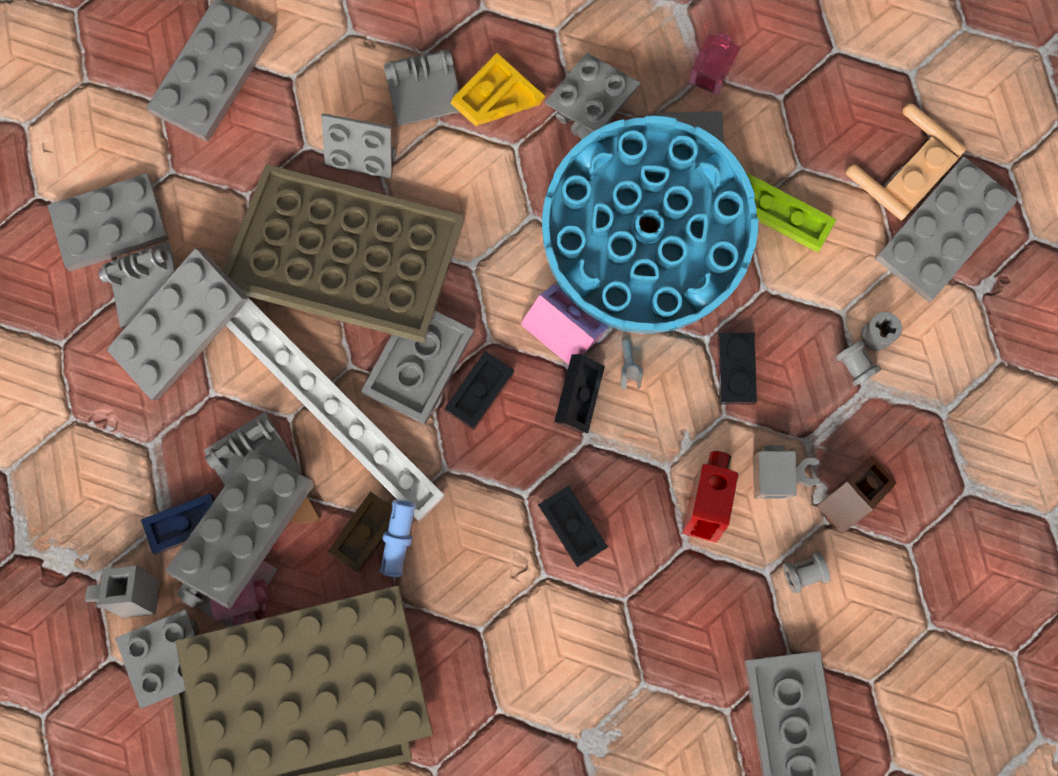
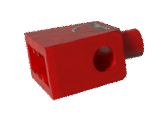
M711 451L708 464L701 465L694 479L681 534L717 543L729 526L738 473L729 470L731 455L728 453Z

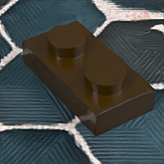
M370 491L328 552L360 573L382 542L384 531L388 530L393 506Z

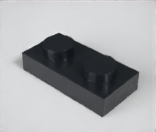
M719 333L717 336L719 405H755L757 403L755 333Z
M485 351L446 405L445 411L475 431L513 377L515 371Z
M582 354L571 355L555 423L577 433L589 432L605 369L604 365Z
M569 486L538 504L539 509L576 567H579L608 548Z

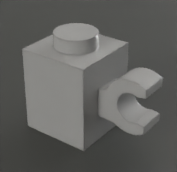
M781 445L763 446V451H758L753 456L754 499H791L797 495V484L807 487L820 483V478L807 477L805 468L806 466H817L819 460L816 458H806L796 467L795 451H785V446Z
M137 565L103 569L101 585L87 586L85 601H96L97 608H104L122 618L155 615L160 579Z

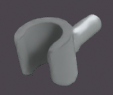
M623 340L621 343L624 366L622 368L620 386L623 390H626L627 380L632 379L637 382V388L640 389L643 370L633 360L630 340Z

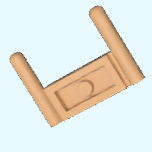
M909 103L903 108V114L931 138L884 188L856 164L850 165L846 170L848 177L901 221L968 149L913 103Z

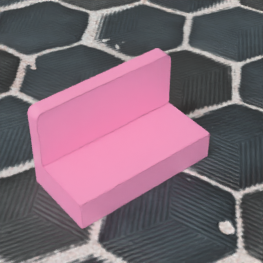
M556 283L538 296L521 323L527 331L568 365L572 354L585 355L588 349L609 328L576 306Z

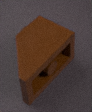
M871 456L834 488L817 506L823 512L826 520L836 526L841 533H844L870 513L895 486L896 482Z

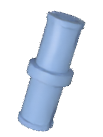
M393 500L389 527L383 534L385 547L379 572L390 577H401L407 546H410L412 543L410 529L416 504L406 500Z

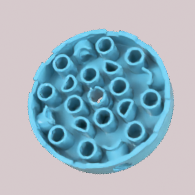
M645 116V118H634L625 121L622 119L607 124L583 138L570 150L556 169L549 185L543 206L542 233L544 250L550 270L559 287L570 297L576 306L608 327L639 334L664 333L686 327L704 318L721 305L745 276L756 248L758 236V218L754 191L746 172L734 154L716 137L700 127L695 128L676 121L675 118L664 116ZM643 218L654 219L659 229L654 233H646L640 229L639 221Z

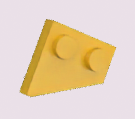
M496 53L452 98L451 104L475 126L538 106L544 101L545 95Z

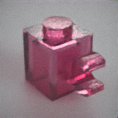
M720 31L717 36L709 33L692 67L689 83L719 96L740 50V47L731 41V36Z
M254 574L230 609L210 598L214 621L226 622L233 620V626L256 621L250 615L267 611L265 601H269V592L265 580H259V575Z

